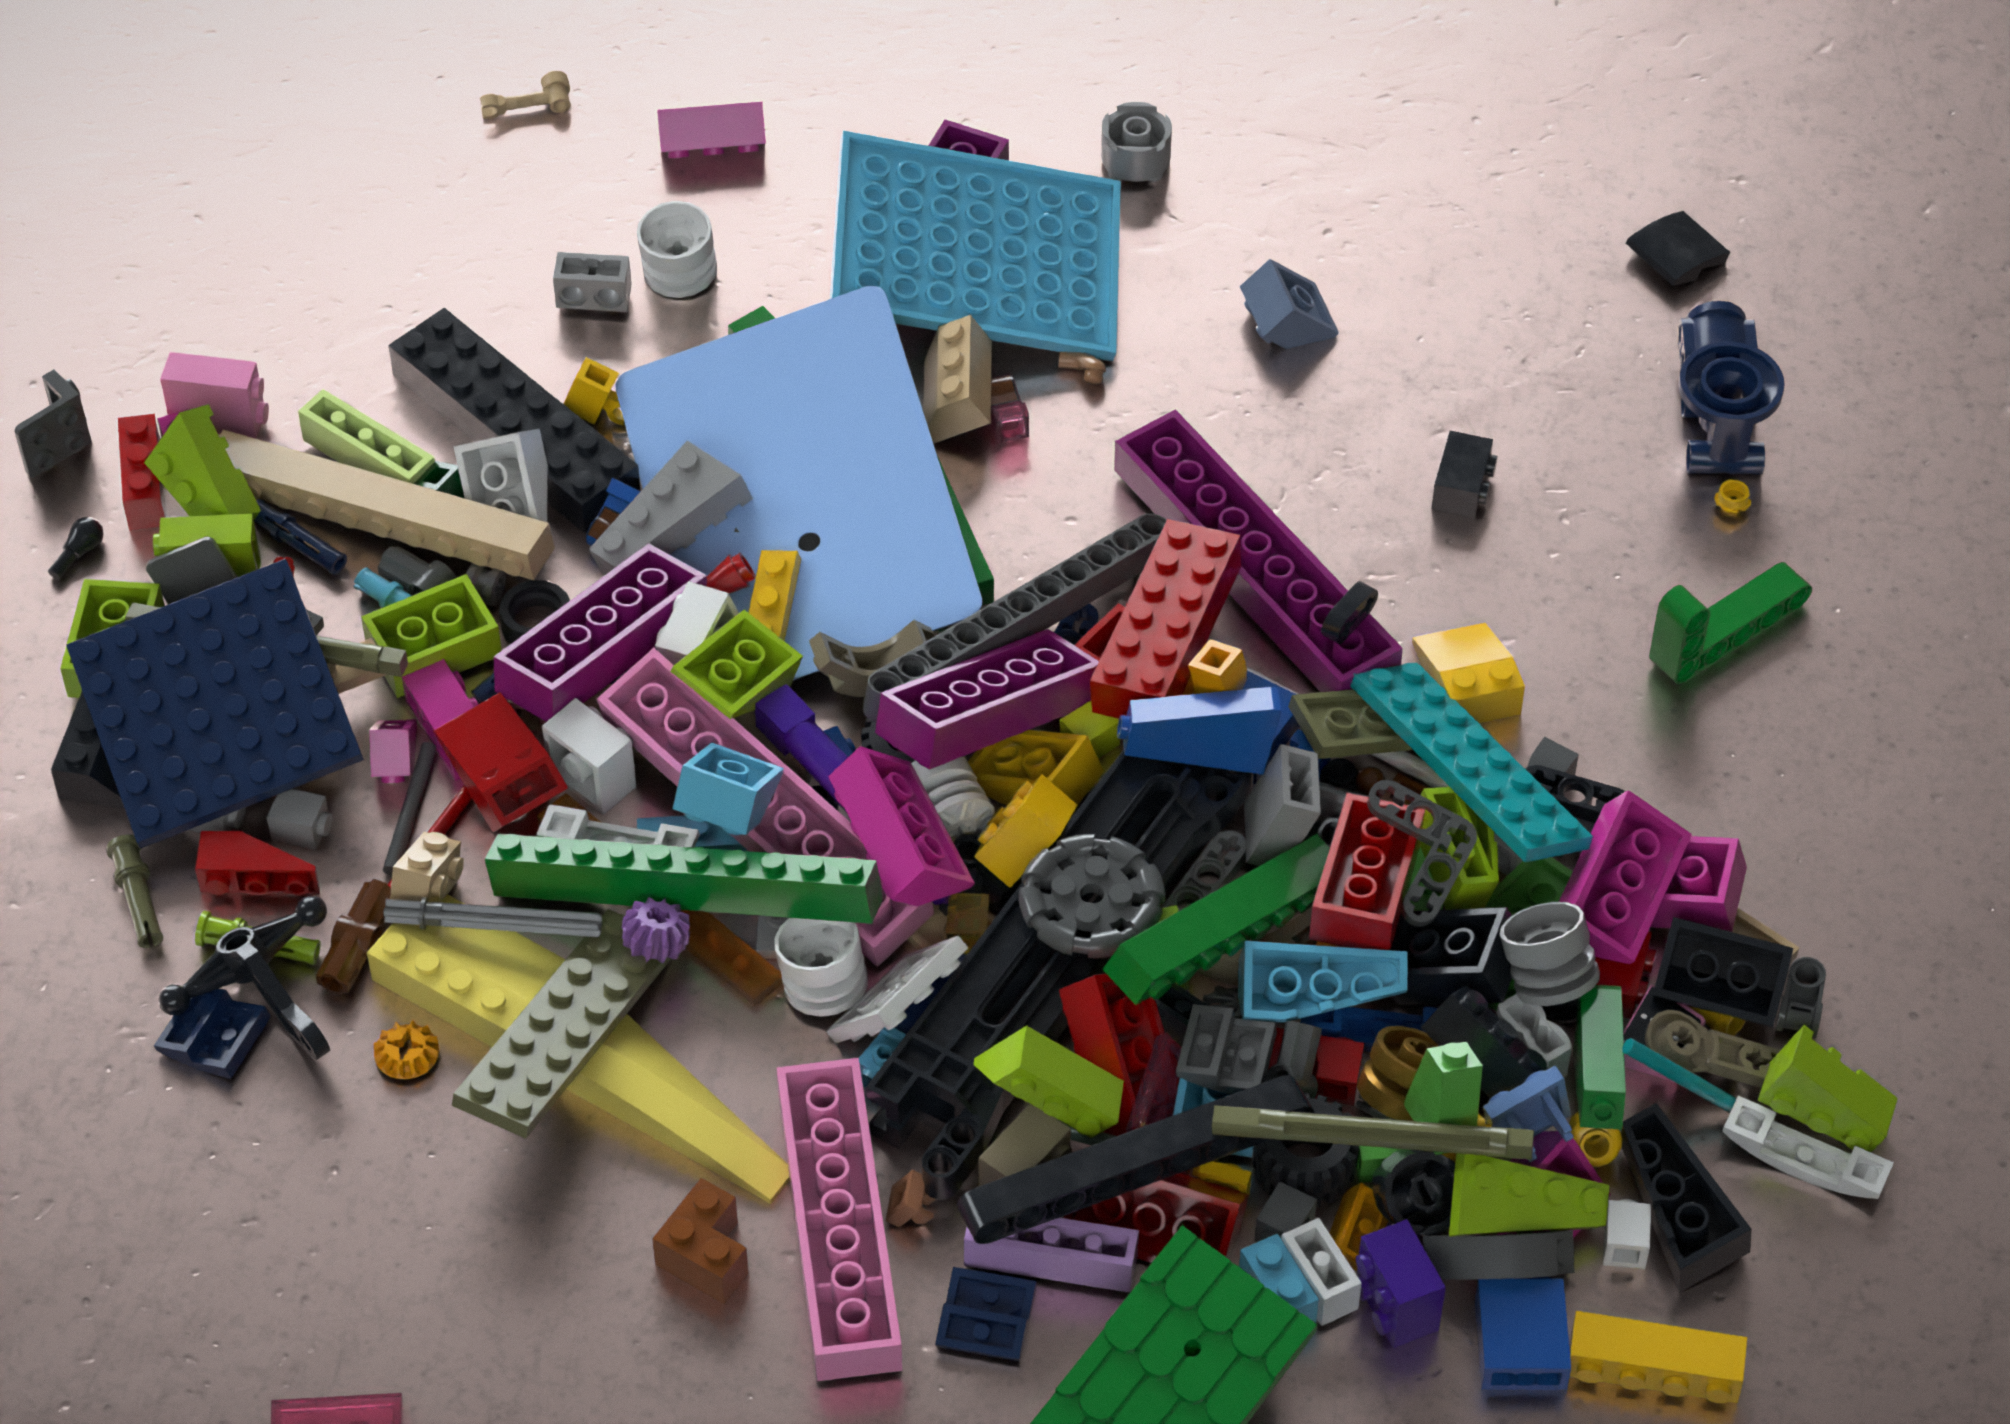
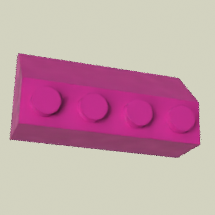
M860 746L828 776L835 789L834 795L836 800L845 808L851 820V829L861 839L867 851V860L877 861L879 876L883 882V891L891 900L918 907L970 889L975 884L910 761Z
M1628 790L1604 804L1591 832L1593 838L1590 849L1582 851L1559 902L1577 905L1584 912L1590 933L1589 944L1594 949L1595 957L1631 964L1638 955L1692 834Z

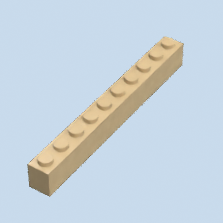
M223 430L219 437L225 436L230 446L225 450L234 468L241 469L255 499L264 500L282 509L295 510L308 514L313 518L326 519L342 524L347 528L360 529L374 533L378 537L391 538L407 543L412 547H422L439 552L447 557H456L478 566L499 569L509 575L521 576L531 580L536 578L555 549L548 522L231 431Z

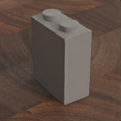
M1280 744L1267 765L1264 775H1261L1244 802L1247 863L1261 866L1302 843L1321 814L1318 753Z

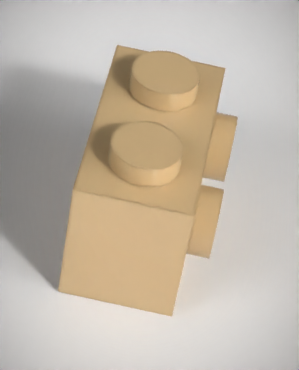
M423 832L393 866L390 899L421 901L422 897H428L429 902H441L456 885L463 871L464 859L460 857L461 841L447 838V836L438 832Z

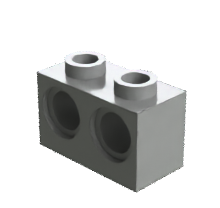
M557 252L553 273L556 308L627 312L632 288L629 256Z

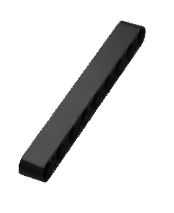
M1288 1075L1281 1076L976 1187L962 1195L956 1206L974 1241L978 1244L992 1243L1271 1140L1213 1135L1212 1120L1215 1105L1314 1113V1109L1296 1079Z

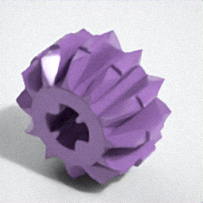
M648 897L645 903L634 901L632 908L626 910V915L622 921L623 946L631 949L632 956H644L646 963L650 959H657L662 964L667 957L678 959L679 954L686 949V945L689 943V915L681 912L680 904L669 905L666 899H663L661 902H655L652 898Z

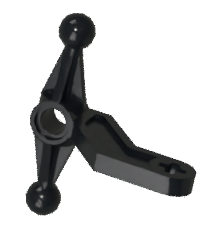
M308 895L297 903L295 913L253 928L239 927L227 932L217 942V949H215L214 954L185 984H170L160 992L158 1001L161 1010L168 1015L178 1016L189 1008L191 998L233 983L246 984L253 982L288 1035L313 1059L317 1060L331 1051L324 1035L317 1025L292 1001L269 966L270 961H272L271 958L302 926L315 927L325 920L327 915L325 902L317 896Z

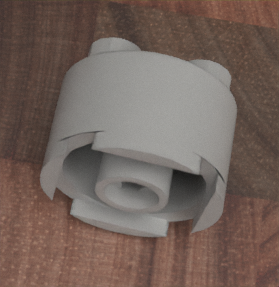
M1139 101L1120 104L1117 106V111L1110 115L1108 112L1103 118L1101 130V161L1108 171V176L1113 180L1137 182L1148 180L1155 182L1160 180L1171 160L1172 123L1170 117L1166 113L1164 117L1161 113L1157 112V106Z

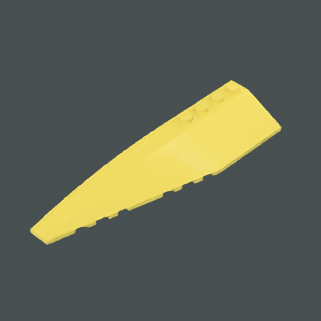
M448 894L441 901L443 903L464 904ZM397 923L391 924L367 952L373 981L490 1047L494 1046L566 960L513 931L426 926L424 930L420 929L419 925ZM628 1014L625 1015L567 1087V1090L770 1204H772L790 1181L788 1164Z

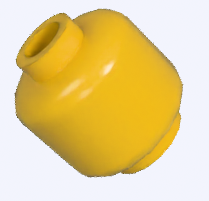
M1577 1112L1571 1117L1569 1125L1572 1131L1570 1132L1592 1167L1607 1165L1618 1156L1622 1148L1623 1137L1621 1130L1580 1127L1579 1113Z

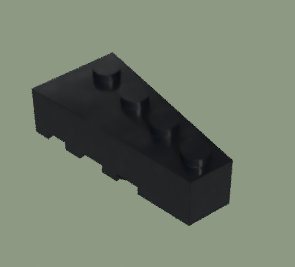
M1655 1103L1623 1121L1621 1130L1623 1137L1622 1150L1643 1202L1651 1204V1222L1679 1293L1750 1253L1751 1227L1659 1105Z

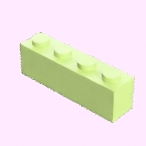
M324 389L298 410L303 441L339 463L414 484L435 462L434 456Z

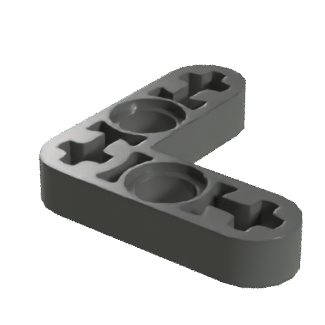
M1381 780L1374 784L1368 795L1367 805L1371 814L1431 846L1401 906L1402 915L1409 924L1417 927L1426 926L1436 918L1476 843V829L1472 823L1399 783L1391 780ZM1386 791L1393 794L1392 801L1401 807L1405 800L1411 802L1406 808L1403 819L1397 817L1400 808L1392 804H1388L1386 808L1380 807V798L1376 794L1383 796ZM1417 809L1427 810L1433 817V824L1426 829L1417 828L1411 822V813ZM1460 829L1465 832L1463 839L1468 844L1461 842L1451 857L1445 853L1452 841V837L1447 833L1455 834ZM1440 848L1443 852H1437V849ZM1435 862L1444 863L1450 870V878L1445 882H1435L1428 875V867ZM1419 882H1421L1425 887L1418 886ZM1426 888L1434 891L1426 905V908L1431 912L1423 911L1420 916L1414 914L1415 906L1410 901L1418 902ZM1435 892L1441 893L1442 895L1438 897Z

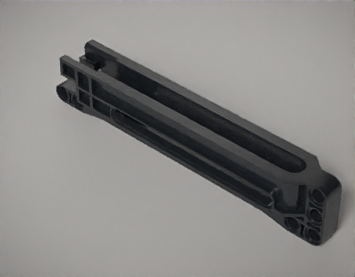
M1123 750L1048 850L1056 847L1058 840L1081 834H1096L1097 839L1110 840L1111 836L1122 839L1146 854L1145 860L1149 864L1156 865L1163 879L1166 893L1191 857L1227 826L1244 803L1253 787V773L1126 756ZM1093 854V856H1101V857L1105 858L1106 860H1107V858H1108V856H1102V855H1095V854ZM1065 860L1057 864L1062 871L1069 866ZM1132 871L1131 873L1127 874L1126 877L1129 880H1131L1134 877H1136L1137 874L1134 871ZM1023 882L866 1087V1096L871 1102L881 1106L869 1122L871 1135L900 1149L920 1121L940 1131L922 1157L924 1191L929 1197L937 1200L948 1199L957 1193L979 1163V1157L987 1149L1003 1112L1015 1097L1007 1090L994 1084L974 1066V1058L1025 1026L1056 1042L1068 1025L1067 1018L1063 1012L1059 989L1093 975L1106 974L1103 968L1111 958H1088L1087 954L1074 952L1070 956L1052 949L1037 938V931L1035 928L1027 926L1020 910L1018 892L1021 887H1024ZM1040 889L1041 893L1051 894V890ZM1088 893L1082 896L1081 899L1085 902L1098 903L1102 900V897L1095 893ZM1132 902V906L1140 907L1141 903ZM1055 916L1049 919V921H1051V920H1056V921H1057V919L1055 918ZM1121 926L1117 930L1121 932L1125 929ZM1077 929V937L1091 938L1092 932ZM959 1141H967V1142H969V1143H967V1144H959V1143H957V1142H959ZM937 1171L947 1172L945 1174H935Z

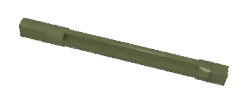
M132 603L125 616V621L161 607ZM317 636L325 660L329 664L398 677L403 676L408 665L406 650Z
M1217 1105L1214 1106L1212 1120L1213 1135L1448 1152L1532 1160L1534 1130L1352 1117Z

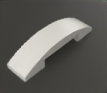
M549 804L536 834L537 837L549 836L554 838L652 845L663 844L680 847H695L700 835L698 829L661 823L658 832L590 821L586 810Z
M1737 1097L1722 1132L1744 1150L1768 1165L1812 1185L1851 1196L1879 1198L1894 1162L1857 1146H1854L1851 1154L1775 1122L1774 1118L1777 1112L1743 1097Z

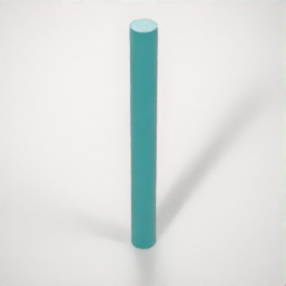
M1629 1038L1625 1041L1622 1047L1624 1054L1728 1113L1731 1112L1737 1098L1634 1039Z

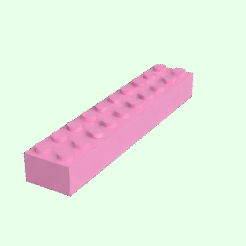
M655 648L651 649L597 698L604 720L615 728L620 727L624 729L632 739V746L677 787L682 766L711 742L784 768L781 780L761 822L747 835L730 834L748 851L867 860V851L861 839L851 829L850 821L734 718L729 719L670 671L674 665ZM882 888L883 900L873 923H855L858 927L862 954L878 967L934 914L933 902L918 907L895 902L885 894Z

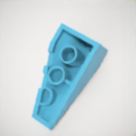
M1245 941L1239 957L1238 1000L1242 1019L1284 1023L1407 992L1406 951Z

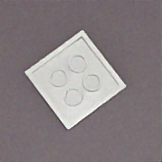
M955 936L906 954L852 1008L848 1009L826 1030L827 1034L837 1044L848 1039L856 1042L867 1033L873 1036L884 1027L888 1031L893 1029L906 1018L907 1014L904 1010L912 1002L918 1004L933 992L934 988L931 984L939 976L945 978L959 967L961 962L958 958L968 947L959 936Z

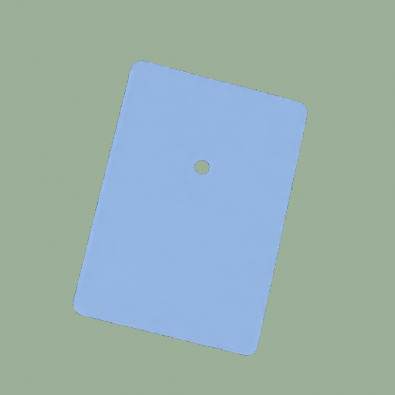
M866 286L631 369L618 378L615 389L635 463L638 464L642 489L683 444L689 441L739 473L753 498L743 507L738 504L726 513L727 518L717 526L709 525L694 536L695 542L685 549L683 547L676 549L670 554L671 556L708 576L729 554L735 556L740 552L749 562L756 575L761 550L798 551L801 563L785 642L803 656L793 680L819 671L814 664L813 658L815 656L809 640L819 632L850 646L865 647L890 639L913 620L931 627L932 631L958 623L981 609L982 596L888 298L882 288ZM808 533H815L820 537L819 546L813 551L801 550L799 548L801 537ZM755 579L749 582L750 587L729 594L739 613L742 610L749 612Z

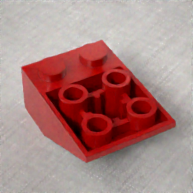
M501 692L433 730L437 740L492 832L497 831L568 789L566 782L550 755Z

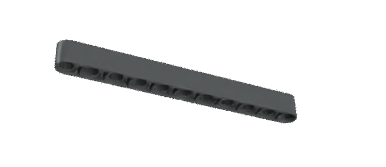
M1157 514L1141 515L873 672L869 676L863 705L864 714L868 719L877 722L881 692L1044 631L1143 571L1167 520Z

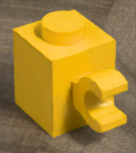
M586 357L572 383L564 405L581 419L594 425L602 409L606 411L608 418L612 422L623 425L624 419L622 411L618 408L620 404L617 393L612 390L619 373Z

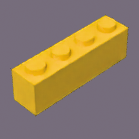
M1575 1311L1570 1339V1377L1578 1378L1586 1383L1605 1382L1618 1384L1630 1390L1644 1388L1663 1391L1665 1394L1675 1397L1688 1395L1706 1398L1714 1403H1738L1744 1380L1747 1337Z

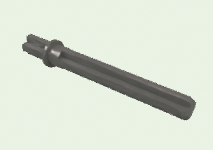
M422 897L421 901L386 899L384 908L385 923L419 925L420 929L424 930L426 926L599 937L603 928L602 915L599 913L429 902L428 897Z

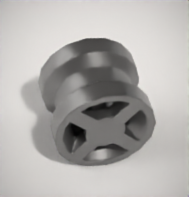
M472 563L466 574L485 604L496 606L505 588L506 573L495 568L488 570L484 566Z

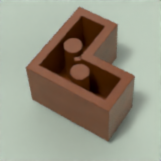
M700 1178L652 1238L656 1266L724 1305L749 1274L747 1248L728 1237L738 1224L736 1197Z

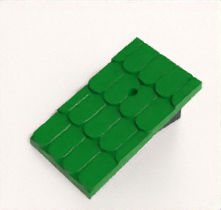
M1182 1225L1142 1274L1139 1283L1106 1322L1102 1332L1056 1387L1053 1396L1030 1424H1247L1316 1333L1317 1324L1303 1313L1298 1312L1296 1308L1269 1288L1264 1287L1262 1283L1235 1263L1233 1264L1205 1241L1197 1238L1194 1233Z

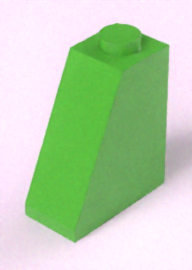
M1448 1043L1443 1046L1426 1049L1405 1098L1404 1106L1414 1121L1477 1126L1482 1064L1468 1043ZM1433 1151V1152L1435 1153V1155L1448 1153V1152H1435V1151Z

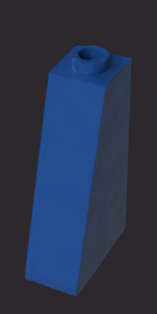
M1262 687L1130 700L1127 715H1120L1117 738L1123 739L1124 755L1264 775L1281 714L1279 690L1276 687Z

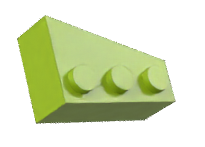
M207 404L179 412L144 462L189 516L252 514L253 520H255L261 510L241 469L234 468L225 450L230 446L225 436L219 437L210 419L214 415L210 405Z
M1803 1025L1770 1061L1758 1101L1771 1107L1779 1114L1788 1115L1808 1125L1815 1132L1824 1133L1844 1143L1852 1150L1854 1146L1872 1152L1887 1136L1898 1098L1862 1069L1857 1070L1856 1073L1840 1061L1842 1054L1834 1047L1829 1048L1828 1051L1812 1039L1814 1032L1806 1025Z

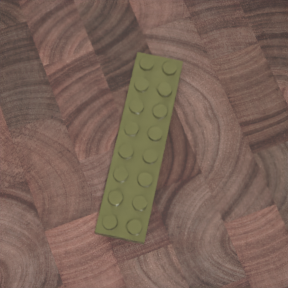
M607 909L602 915L603 928L599 937H584L453 1093L452 1106L526 1139L671 958L667 957L662 964L657 959H650L646 963L644 956H632L631 949L623 946V929L621 927L624 915Z

